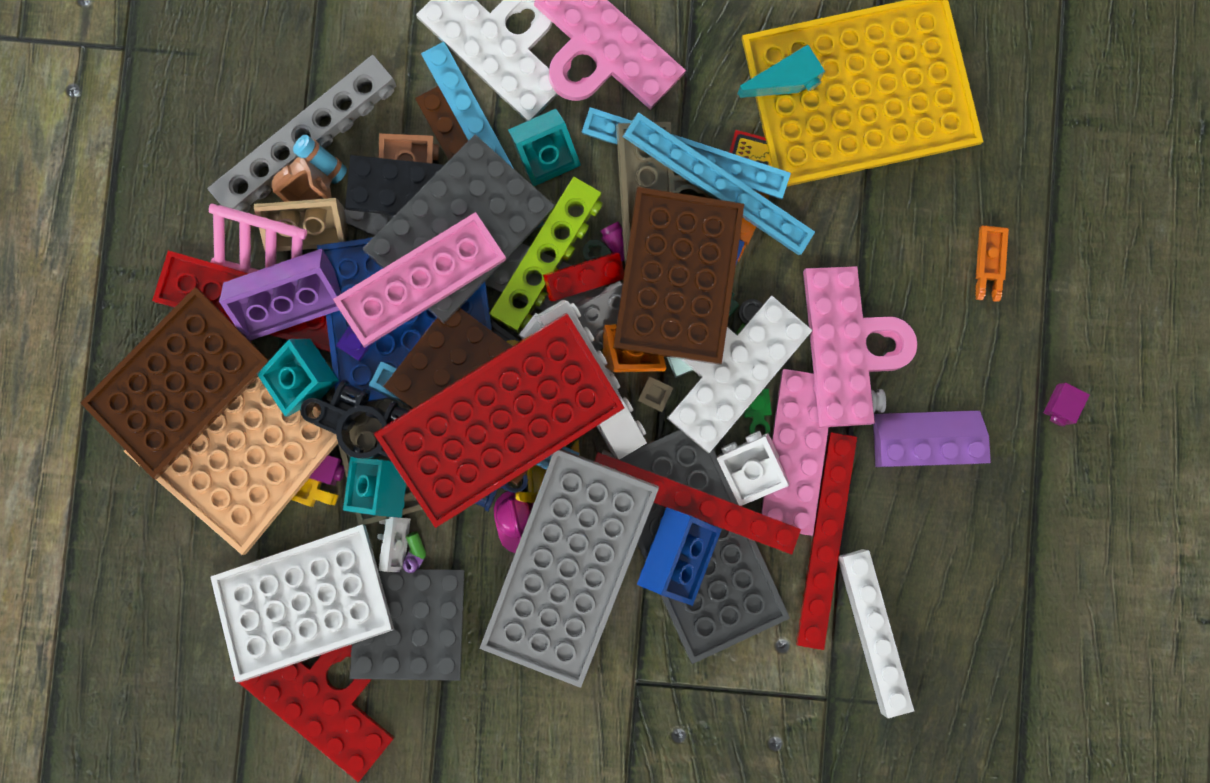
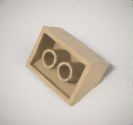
M337 198L254 204V211L257 216L307 230L306 238L303 239V250L317 249V245L345 242L347 239L348 226L344 207ZM259 228L265 250L266 229ZM277 233L276 252L290 251L292 237Z

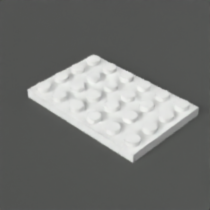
M363 524L211 576L236 682H243L394 630L367 528Z

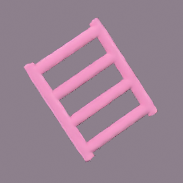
M209 205V213L213 214L214 258H212L211 263L246 273L258 271V269L251 268V225L266 229L265 268L276 264L277 233L292 237L291 259L302 255L303 239L306 238L307 230L225 206ZM224 218L239 222L240 264L225 260Z

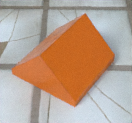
M604 325L603 355L607 361V365H605L607 369L612 372H653L666 370L664 356L613 349L616 325Z

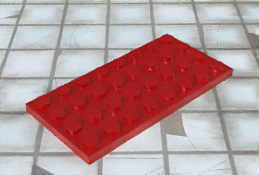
M565 313L379 429L374 435L433 526L437 528L625 407L571 318Z

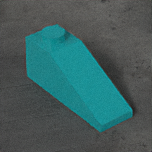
M806 45L740 85L737 94L740 98L799 93L804 89L811 91L821 84V78L825 70L809 45Z

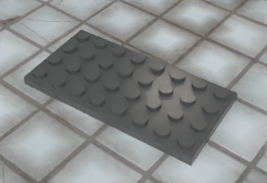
M681 430L640 447L620 459V461L739 505L721 469L714 449L707 453ZM653 503L637 543L645 562L658 531L661 518L666 510V507ZM725 529L721 530L693 606L660 595L691 664L790 619L756 542Z

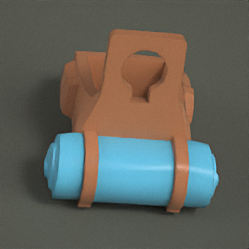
M302 135L293 146V152L298 157L273 177V192L284 202L315 200L322 197L324 199L332 198L330 184H336L341 181L347 172V167L342 164L340 159L334 157L320 146L315 139L310 138L308 135Z

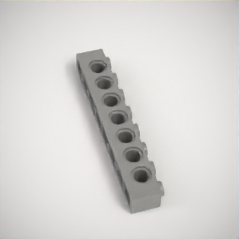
M371 55L207 189L221 206L247 213L253 202L257 199L261 200L270 194L273 177L298 157L293 152V146L302 135L310 134V138L315 139L324 149L333 142L332 138L340 132L348 131L353 126V121L360 116L369 114L373 110L374 104L380 99L385 100L393 94L396 87L394 79L376 57ZM364 85H372L370 92H360ZM344 101H351L352 104L349 109H340ZM325 117H330V124L321 127L320 121ZM282 151H290L287 159L279 160V155ZM269 167V172L266 176H258L261 168ZM248 183L247 191L243 194H238L239 186Z

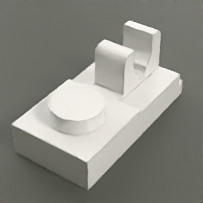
M389 517V519L379 521L380 524H385L384 534L377 535L379 540H383L378 571L400 572L403 569L408 545L405 536L409 534L410 518Z

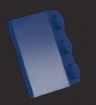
M666 507L637 585L693 606L722 529Z

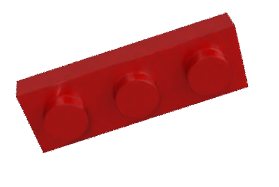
M615 252L543 274L549 301L560 300L623 280L624 269L620 253Z

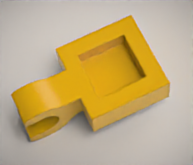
M309 478L291 500L310 507H314L316 500L335 506L339 495L321 490L322 482Z

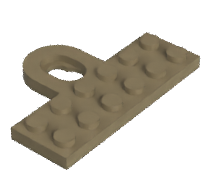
M654 122L671 134V122ZM618 123L616 125L624 261L626 264L637 187L679 193L683 190H693L697 194H704L707 198H714L680 175H674V171L623 138L622 136L631 123Z

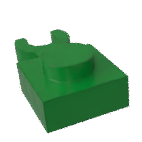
M769 388L763 389L744 411V418L752 417V423L749 426L750 435L755 433L756 425L763 426L764 434L770 433V426L764 419V416L772 415Z

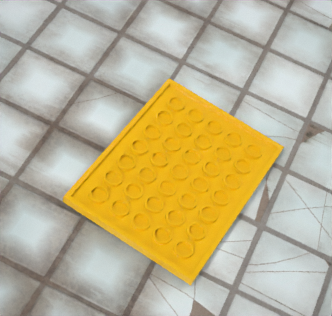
M904 0L742 36L751 79L806 45H809L825 70L821 78V84L811 91L804 89L799 93L755 97L772 167L791 173L787 186L983 143L948 0Z

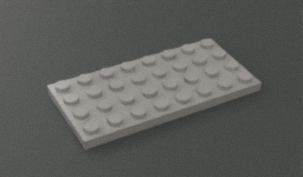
M563 449L553 453L479 649L581 688L659 486Z

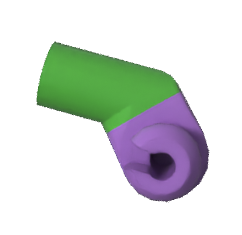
M418 531L405 536L410 550L404 559L403 569L408 573H413L416 569H419L426 557V551Z

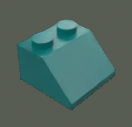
M557 109L508 129L533 187L581 166L565 121Z
M289 339L258 374V377L285 417L299 411L305 400L309 398H323L339 381L311 339Z
M350 457L343 511L402 518L405 505L406 483L392 461Z

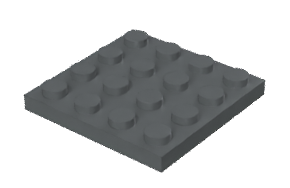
M401 569L400 572L378 571L394 630L352 644L350 679L461 681L465 571L416 569L413 573H408L404 569Z

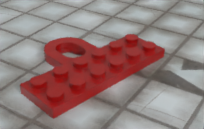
M352 644L322 654L311 668L301 661L243 682H238L357 782L363 778L395 738L354 704V701L372 679H353L352 683L343 689L332 686L328 680L330 667L334 663L342 662L346 657H351Z

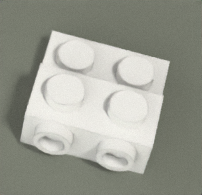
M760 431L747 436L745 438L747 442L737 446L736 442H732L722 447L723 453H720L717 457L739 506L785 488L790 484L778 460L779 455L768 433L761 435Z

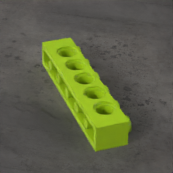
M573 176L489 313L491 318L518 334L521 329H524L533 317L531 313L535 306L541 307L548 295L545 292L546 285L543 274L559 270L563 260L569 261L575 251L573 244L577 237L580 239L584 237L589 228V225L586 224L591 215L596 216L603 205V202L600 201V191ZM573 206H579L584 212L579 217H573L568 211ZM558 229L568 230L570 233L569 237L564 240L556 238L555 232ZM546 251H552L555 253L556 258L554 261L546 263L542 261L541 255ZM534 273L542 277V281L535 286L527 282L529 275ZM524 296L528 299V304L521 309L514 307V299Z

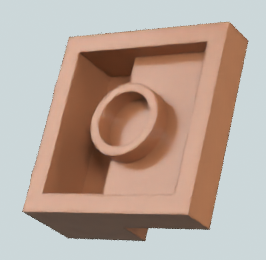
M379 133V158L433 163V160H438L439 144H434L433 136Z

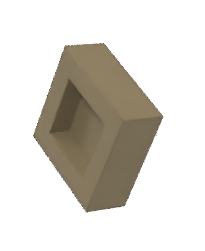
M649 376L638 402L662 413L673 387Z

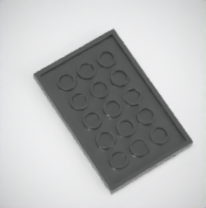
M475 134L363 247V251L381 268H385L476 212L507 259L552 212L555 205ZM501 264L434 304L428 310L445 324Z

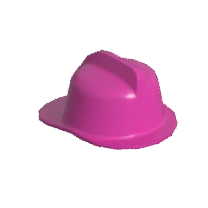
M510 491L503 493L496 500L494 519L502 545L508 551L516 553L534 503L516 500L515 493Z

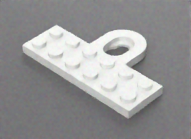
M430 0L416 14L417 18L442 42H445L451 51L526 121L537 117L558 95L550 84L549 68L530 51L549 31L553 23L534 6L535 0H503L491 13L476 0ZM524 9L533 10L535 18L531 22V27L523 34H513L508 31L506 21L509 16L520 13Z
M770 296L738 335L727 327L721 365L681 359L701 379L667 419L703 450L710 453L813 330L777 299Z

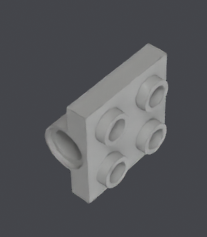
M620 281L608 287L604 285L588 290L584 294L585 299L575 303L581 314V317L578 319L582 327H588L594 337V341L591 343L596 351L603 348L604 325L617 324L622 283Z

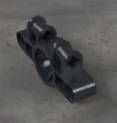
M344 379L338 385L331 402L324 399L309 398L301 405L300 412L303 419L307 422L336 434L337 441L345 453L354 458L367 459L376 458L381 455L388 457L380 443L375 449L367 453L364 452L362 447L353 445L349 432L356 422L354 419L366 412L365 415L378 419L383 428L409 410L398 406V402L395 401L390 403L386 412L377 407L366 406L370 397V390L356 388L349 385V381ZM318 403L321 407V414L316 418L312 410Z

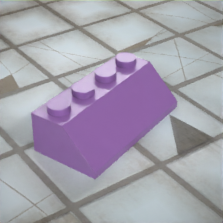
M321 248L224 282L219 302L236 328L249 340H253L339 311L333 299L339 296L341 291L335 270Z
M980 411L874 414L875 467L991 463L989 434Z

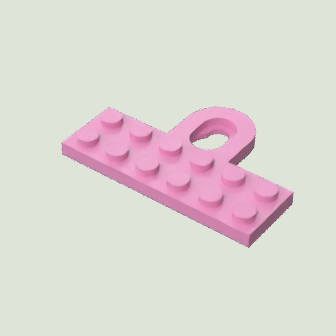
M608 0L534 1V6L571 38L553 57L549 68V81L552 88L565 99L580 101L589 98L612 75L651 110L686 72L680 64ZM581 54L592 57L596 63V70L589 77L582 78L580 81H571L568 78L567 72L571 69L573 58Z
M857 266L806 268L803 271L808 323L809 328L813 330L810 333L819 428L872 425L875 421L869 372L894 371L910 363L917 350L916 335L910 325L896 317L863 318ZM871 333H879L884 337L892 338L895 341L896 348L892 352H887L884 356H875L867 349L866 338Z

